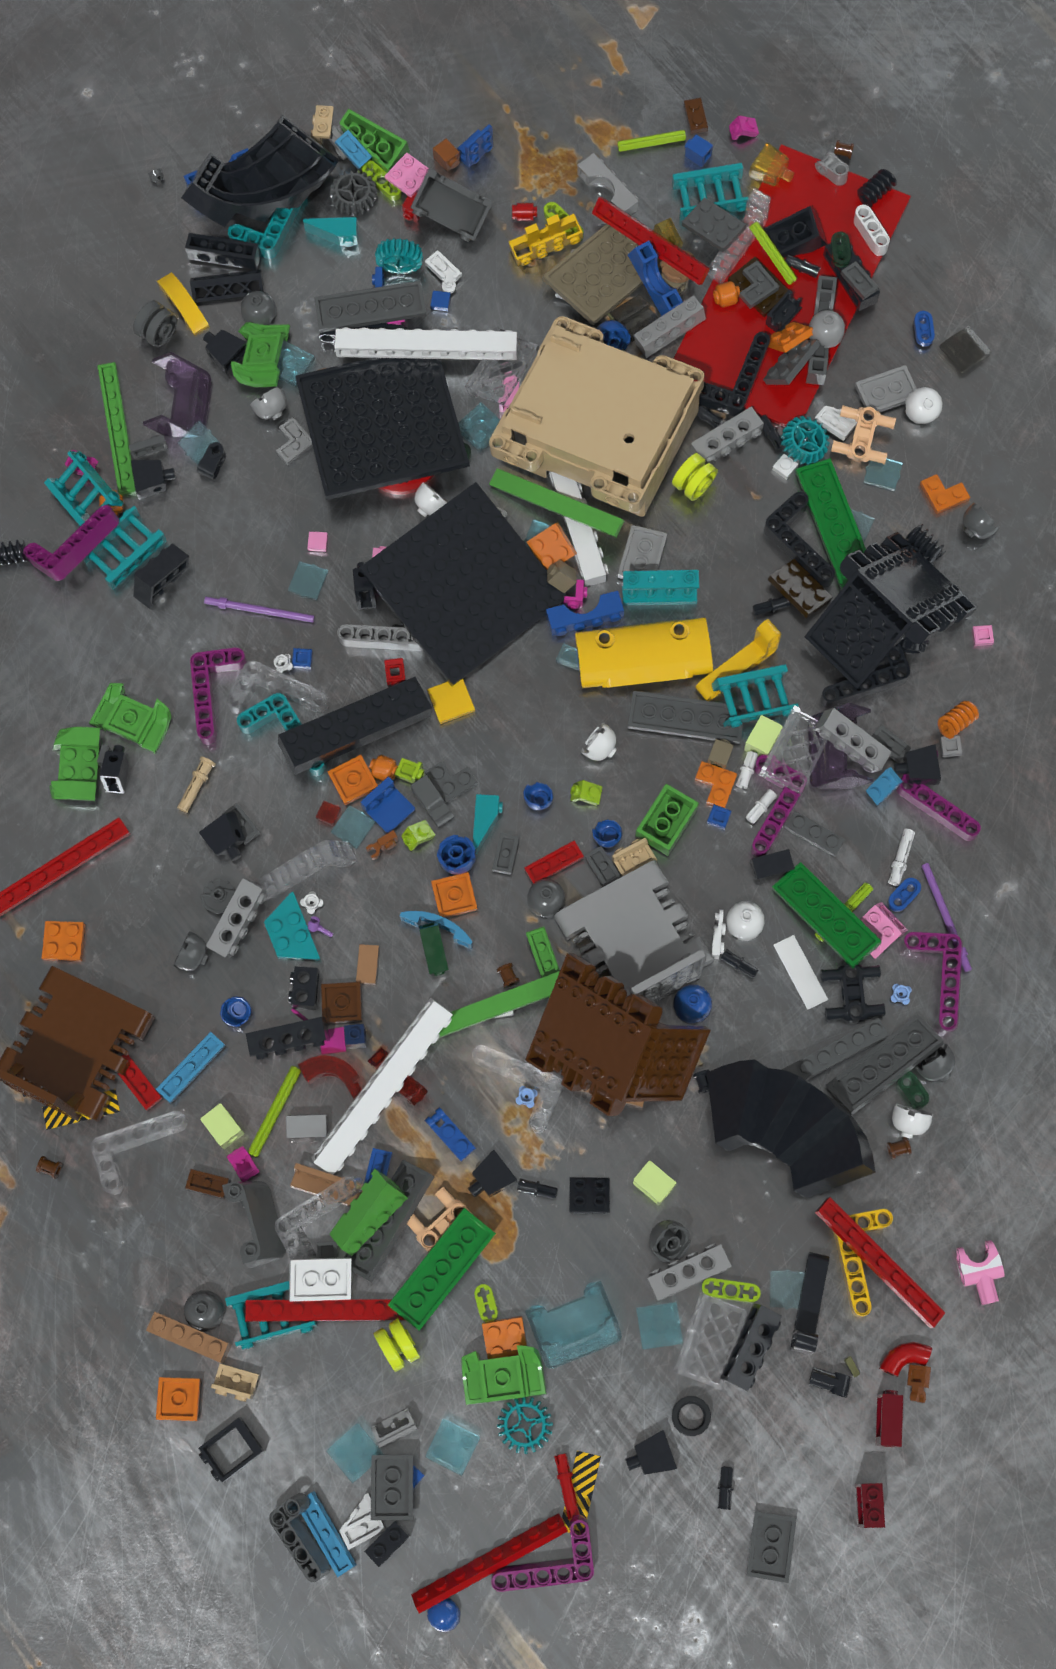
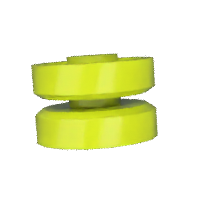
M695 453L678 469L672 480V485L680 491L685 489L684 495L691 501H694L709 488L718 473V469L710 463L705 464V459L700 454Z
M398 1318L389 1323L392 1337L389 1336L384 1328L373 1333L395 1372L405 1367L404 1360L400 1354L403 1353L411 1363L420 1358L415 1348V1342Z

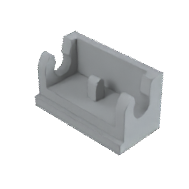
M328 1114L287 1115V1138L327 1137Z
M409 1408L371 1427L379 1448L418 1429Z

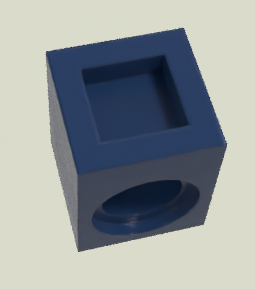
M364 1024L344 1025L346 1048H367Z

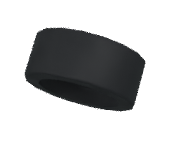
M696 1396L681 1398L672 1410L674 1427L685 1436L702 1434L711 1422L709 1406L704 1400ZM695 1404L701 1408L703 1421L697 1428L688 1429L681 1424L679 1412L684 1405Z

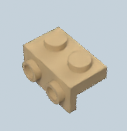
M316 105V111L313 114L312 124L314 128L311 130V138L321 146L323 138L330 139L333 106Z
M638 838L627 848H619L612 855V862L621 877L653 860L657 862L646 838Z
M220 1363L211 1388L216 1389V1394L227 1396V1393L235 1395L234 1399L246 1402L247 1398L253 1399L260 1375Z

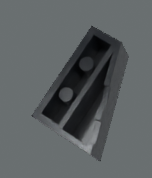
M173 543L169 547L163 548L158 556L151 558L147 565L135 572L133 597L151 609L153 606L152 601L158 595L162 597L165 593L163 589L170 582L174 583L188 568L189 555Z

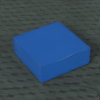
M433 291L430 305L431 310L448 311L451 292Z
M293 648V668L311 669L312 649Z
M714 804L707 823L725 830L732 811Z

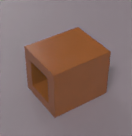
M447 138L433 147L434 159L446 172L458 166L460 163V152Z

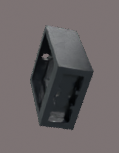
M238 1417L198 1448L201 1451L199 1454L201 1460L205 1464L209 1463L213 1469L210 1471L217 1482L220 1480L222 1483L228 1481L265 1452L241 1417ZM237 1429L253 1453L225 1474L209 1449L233 1430Z

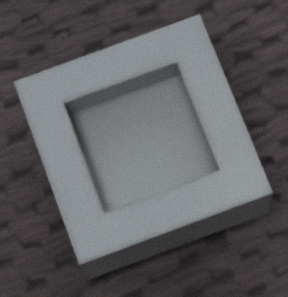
M960 735L954 736L952 739L940 738L942 757L962 755Z

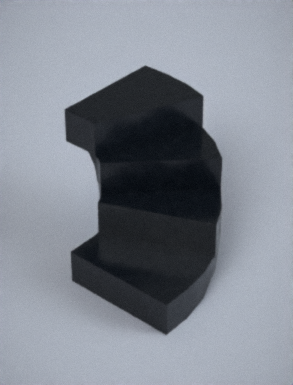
M281 115L272 129L260 141L234 161L224 163L210 152L198 168L181 199L223 227L228 224L236 212L251 219L266 222L276 208L300 207L309 194L318 189L336 167L339 159L284 115Z
M755 1059L734 1062L707 1072L715 1143L727 1151L744 1145H750L774 1154L777 1159L790 1166L793 1189L803 1197L809 1198L876 1173L868 1139L856 1120L837 1101L802 1077L785 1070L768 1068Z

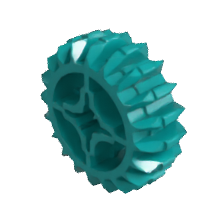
M386 239V241H381V244H378L376 248V265L382 267L385 272H391V274H412V271L416 272L417 269L421 268L423 262L422 248L419 247V244H414V241H408V239Z
M804 416L795 417L792 421H789L783 428V434L780 437L783 439L781 445L785 446L783 452L788 451L789 453L788 458L792 456L794 458L793 462L799 460L800 465L804 463L810 465L821 460L824 454L827 453V447L830 444L827 441L829 435H825L827 429L821 428L823 423L817 424V419L812 421L810 416L806 418Z
M523 1397L520 1404L518 1399L515 1398V1406H512L510 1402L507 1403L510 1408L509 1411L505 1408L501 1409L506 1415L505 1417L498 1416L499 1420L504 1421L503 1424H497V1428H504V1431L498 1434L499 1436L506 1435L507 1438L502 1442L505 1444L510 1441L511 1444L508 1447L510 1450L516 1445V1453L520 1452L521 1447H524V1454H528L527 1447H531L534 1453L536 1452L534 1445L538 1444L540 1448H543L540 1441L542 1439L545 1442L549 1441L544 1435L545 1433L552 1434L551 1430H546L547 1426H553L552 1422H546V1419L550 1418L551 1414L544 1416L543 1412L547 1410V1407L545 1406L540 1410L539 1406L542 1402L538 1401L536 1406L533 1405V1397L530 1398L529 1403H526V1397ZM522 1408H531L540 1416L529 1419L525 1416ZM516 1410L519 1421L516 1425L508 1428V1420ZM521 1414L526 1422L535 1421L529 1427V1436L523 1428L515 1430V1428L519 1427V1423L522 1424L520 1422L522 1420ZM542 1422L541 1433L533 1440L531 1429L534 1425ZM519 1431L523 1432L528 1443H520L514 1440L510 1434Z

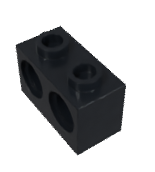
M295 966L294 972H291L290 984H293L292 991H289L288 1003H291L294 1009H317L320 977L318 968ZM302 975H309V980L302 983L300 982V977ZM300 994L308 995L305 1001H298Z
M396 1520L364 1552L378 1567H381L410 1535Z

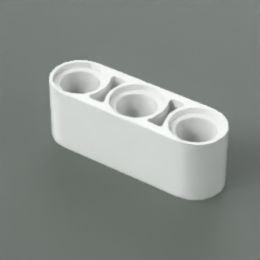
M859 205L855 211L854 224L871 251L877 256H882L888 250L890 238L871 208L867 205Z

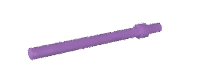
M205 597L204 604L215 605L221 609L232 608L314 623L315 619L314 615L229 601L228 598L220 597V599Z
M929 863L923 864L922 869L949 934L958 935ZM953 939V945L955 948H957L959 942ZM963 947L962 967L964 972H969L972 968L967 958L968 953L965 947Z

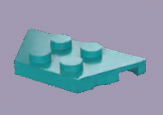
M291 892L264 921L276 955L279 959L294 958L295 960L311 959L319 961L321 959L295 894Z

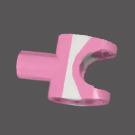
M992 1240L985 1241V1258L981 1263L970 1260L963 1247L956 1248L957 1265L961 1281L964 1286L976 1284L981 1305L999 1301L993 1280L1004 1277L1001 1258Z

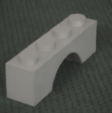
M593 153L577 165V175L587 186L601 185L608 188L613 193L611 203L630 216L638 211V197L628 190L623 181L620 182L612 169L609 170L606 167L602 158H598Z

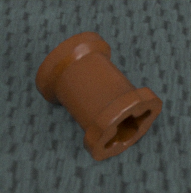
M837 140L834 154L836 156L848 157L851 160L854 143L850 145Z
M512 963L502 965L496 970L502 977L504 988L511 987L520 982L512 969Z
M903 1137L901 1141L886 1143L892 1160L896 1159L899 1155L912 1154L907 1137Z
M42 1156L37 1164L36 1172L51 1175L53 1179H56L62 1169V1162L58 1161L56 1163Z

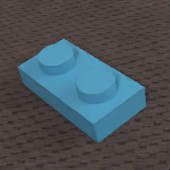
M349 130L335 141V144L358 170L372 158Z
M890 767L869 786L866 792L876 805H879L903 781Z

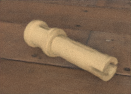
M200 757V763L196 771L193 770L192 772L193 778L177 806L179 810L188 813L204 782L208 781V775L212 767L216 765L210 759Z

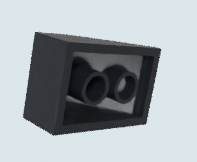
M811 205L763 228L783 258L787 257V255L795 256L810 253L827 245L819 216Z

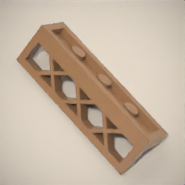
M298 1163L294 1166L295 1174L290 1184L291 1188L351 1207L350 1203L353 1199H358L363 1192L361 1189L363 1184Z

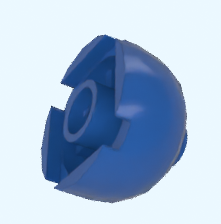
M609 320L601 323L596 328L603 333L604 344L619 350H625L628 347L631 336L622 323Z
M452 835L440 843L437 857L441 867L446 872L463 874L473 867L476 851L473 842L469 838Z
M696 984L683 986L677 991L673 999L675 1015L687 1024L703 1022L709 1016L712 1009V999L709 992L704 987Z

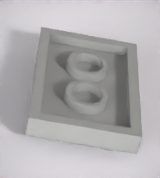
M906 365L855 382V388L864 407H872L879 412L905 404L909 393L917 389Z
M632 525L618 577L623 578V571H658L668 533Z

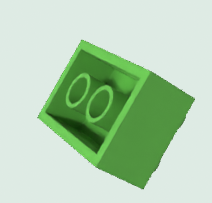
M665 784L637 828L635 837L640 839L646 838L648 845L669 856L697 812L699 802Z

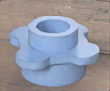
M894 984L892 986L893 995L890 997L893 1003L902 1002L904 1005H907L910 1002L911 987Z
M521 1086L516 1103L518 1105H527L528 1108L534 1107V1099L538 1095L537 1090Z

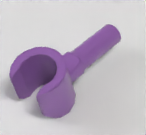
M312 916L308 922V929L311 932L318 930L332 937L334 933L319 925L320 919L318 917Z

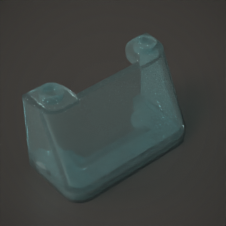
M601 1281L588 1284L583 1291L584 1297L546 1311V1308L540 1305H534L525 1311L547 1368L559 1367L614 1345L621 1340L622 1334L618 1321Z

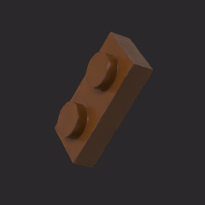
M701 98L684 100V109L690 133L707 132L708 124Z
M190 1169L185 1189L225 1199L222 1185L228 1184L230 1179Z

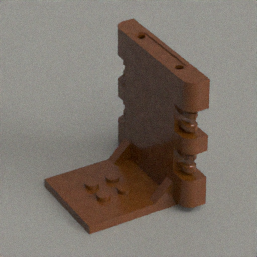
M567 953L525 1060L542 1072L555 1071L558 1073L561 1071V1075L564 1077L561 1085L570 1091H587L590 1088L589 1094L592 1096L590 1104L607 1116L619 1115L623 1111L626 1102L682 1101L711 1029L706 1026H678L660 1023L663 1012L660 1006L641 994H631L626 998L627 992L624 990L623 983L611 976H602L598 979L599 975L594 965L574 953Z
M51 966L39 990L51 996L52 999L50 1000L42 995L39 996L40 1002L48 1004L46 1010L38 1006L33 1007L32 1010L42 1015L41 1018L28 1011L25 1012L19 1025L33 1033L31 1035L20 1030L19 1034L24 1038H28L29 1041L26 1045L19 1041H14L13 1045L22 1049V1053L6 1047L0 1058V1081L9 1088L76 1121L79 1120L81 1115H84L99 1122L111 1101L109 1096L96 1090L97 1086L106 1091L110 1089L107 1084L99 1082L101 1077L104 1075L110 1080L116 1078L115 1075L105 1071L106 1068L125 1075L130 1062L115 1054V1051L127 1056L129 1053L127 1049L119 1047L121 1040L129 1045H133L135 1041L125 1036V1033L143 1041L155 1017L142 1008Z

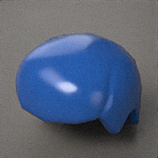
M536 782L533 785L528 784L523 791L525 803L533 810L546 809L553 802L552 789L546 784Z
M608 819L598 822L596 827L592 829L595 842L605 848L617 845L623 834L621 826L616 821Z
M233 996L222 1004L220 1015L223 1022L228 1026L238 1027L249 1020L252 1008L245 998Z
M450 1598L441 1601L427 1610L428 1621L438 1631L449 1632L455 1629L460 1622V1610Z

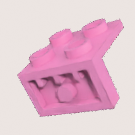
M406 153L385 175V179L403 193L412 197L418 191L428 167Z
M883 902L874 905L860 919L881 940V944L870 953L873 958H877L897 938L903 936L908 931Z

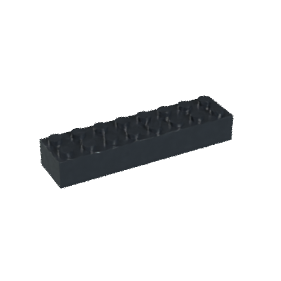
M415 676L278 734V745L293 774L297 775L431 717L432 706Z

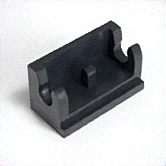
M788 290L767 314L765 325L775 332L785 329V326L801 311V299L795 300L793 292Z
M789 849L750 860L754 876L757 880L795 870Z

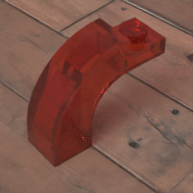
M381 1047L368 1062L377 1070L389 1053ZM408 1075L403 1081V1087L398 1092L407 1102L414 1106L428 1093L424 1086Z
M322 1055L309 1058L298 1064L309 1085L323 1077L332 1076L344 1082L354 1100L362 1090L358 1082L353 1083L360 1078L355 1069L340 1058Z

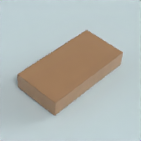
M359 944L356 982L376 985L379 945Z

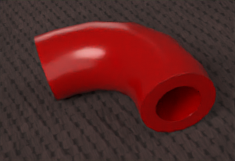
M916 1342L899 1344L887 1353L879 1369L887 1374L898 1377L902 1368L909 1363L926 1366L932 1352V1347Z

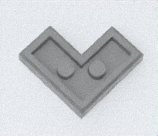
M294 417L279 427L280 431L289 441L279 447L276 453L288 466L311 449L313 445L310 435Z

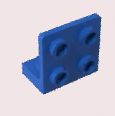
M489 124L482 131L478 129L457 148L460 152V161L467 167L476 164L485 153L490 152L493 148L492 126Z
M389 776L360 802L362 809L386 833L394 830L415 811V807L395 788L394 781Z

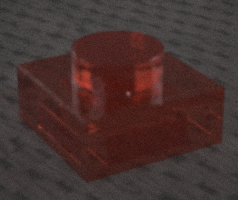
M323 801L316 815V820L334 827L341 808Z

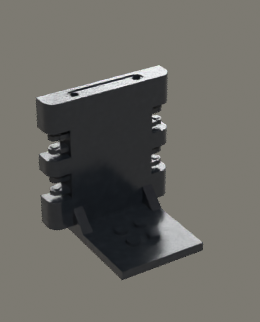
M899 532L887 536L881 545L874 542L867 547L864 553L857 550L844 558L840 564V571L849 581L804 637L858 689L905 636L915 644L923 643L935 636L937 632H942L951 627L953 623H958L971 616L977 607L961 592L957 585L952 584L920 553L917 547L912 546Z

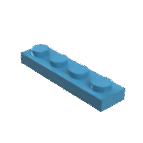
M210 1032L156 1090L171 1104L220 1053L225 1044Z
M314 1491L307 1495L310 1505L301 1515L338 1578L357 1564Z

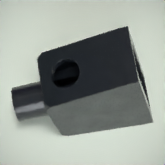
M220 330L216 335L208 331L203 337V340L208 343L205 347L208 356L224 374H227L232 369L231 362H238L245 354L246 342L225 330Z
M161 460L131 461L135 491L139 500L166 491V480L176 479L174 468L164 469Z
M359 562L357 568L353 569L354 591L358 610L376 608L375 589L359 570V567L366 562Z
M936 744L906 752L903 757L904 763L894 764L896 774H906L908 784L939 785L941 781Z
M115 745L113 751H106L104 755L100 778L106 792L125 794L129 764L124 753L125 748L121 745Z
M235 812L224 813L199 831V834L217 856L228 854L232 861L242 856L238 846L245 842V836Z
M493 1150L472 1172L476 1182L467 1189L474 1198L483 1191L490 1198L513 1186L518 1180L496 1151Z
M664 1430L634 1446L636 1455L625 1459L629 1471L641 1467L643 1475L677 1469Z

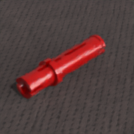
M567 1453L556 1455L554 1458L558 1472L556 1476L557 1480L559 1479L567 1519H571L575 1515H580L571 1477L573 1473L570 1472Z

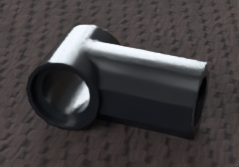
M813 1367L809 1379L810 1385L828 1390L829 1393L844 1398L848 1397L852 1377L838 1372L832 1373Z

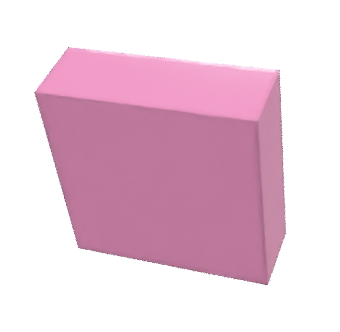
M309 532L308 551L326 552L328 533Z
M992 625L973 626L974 646L994 644Z

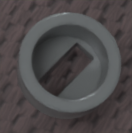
M161 168L148 173L150 179L155 183H158V179L160 181L163 180L164 175Z

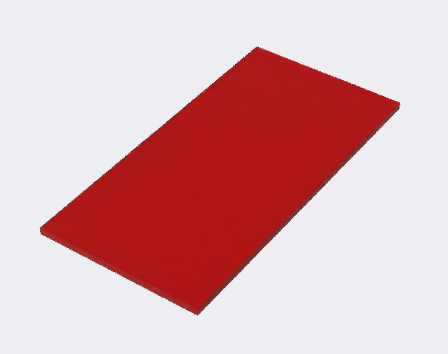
M781 144L742 221L746 224V229L729 247L701 302V305L704 307L706 320L686 332L673 359L702 370L704 382L733 391L754 336L759 332H765L771 338L775 331L765 325L767 316L763 317L754 307L750 309L740 297H738V302L735 305L721 307L719 304H716L713 290H715L718 284L728 282V278L754 257L788 290L793 292L795 300L801 299L800 307L802 309L791 322L809 326L814 315L819 276L837 277L823 256L825 246L810 253L793 256L803 261L806 259V262L820 267L817 277L814 278L806 273H799V270L789 266L797 277V280L789 285L749 227L754 222H759L761 227L765 228L811 205L819 216L827 245L844 237L847 242L851 243L854 254L859 256L863 268L870 273L872 279L883 255L877 256L871 251L854 224L856 208L859 205H863L858 198L857 191L869 179L848 171L847 182L840 186L835 185L817 171L815 163L821 161L820 159ZM895 189L887 191V194L882 195L880 200L877 199V203L872 204L871 207L890 240L911 198L910 195ZM837 278L833 311L843 318L845 335L857 308ZM841 342L835 347L829 348L827 370ZM769 348L745 410L752 406L759 417L767 415L771 422L785 427L793 418L806 416L820 385L806 383L808 361L789 385H767L763 379L767 375L768 370L777 363L779 356L784 354V352Z

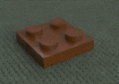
M360 982L321 984L322 1017H326L327 1024L362 1022Z

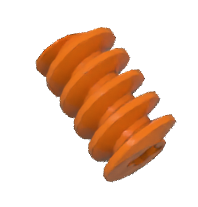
M969 701L960 702L938 719L940 733L948 739L954 738L955 735H958L959 732L979 718L977 707Z

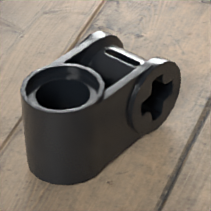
M213 442L208 446L203 458L199 461L197 473L213 480L217 478L220 468L226 459V453L222 444Z

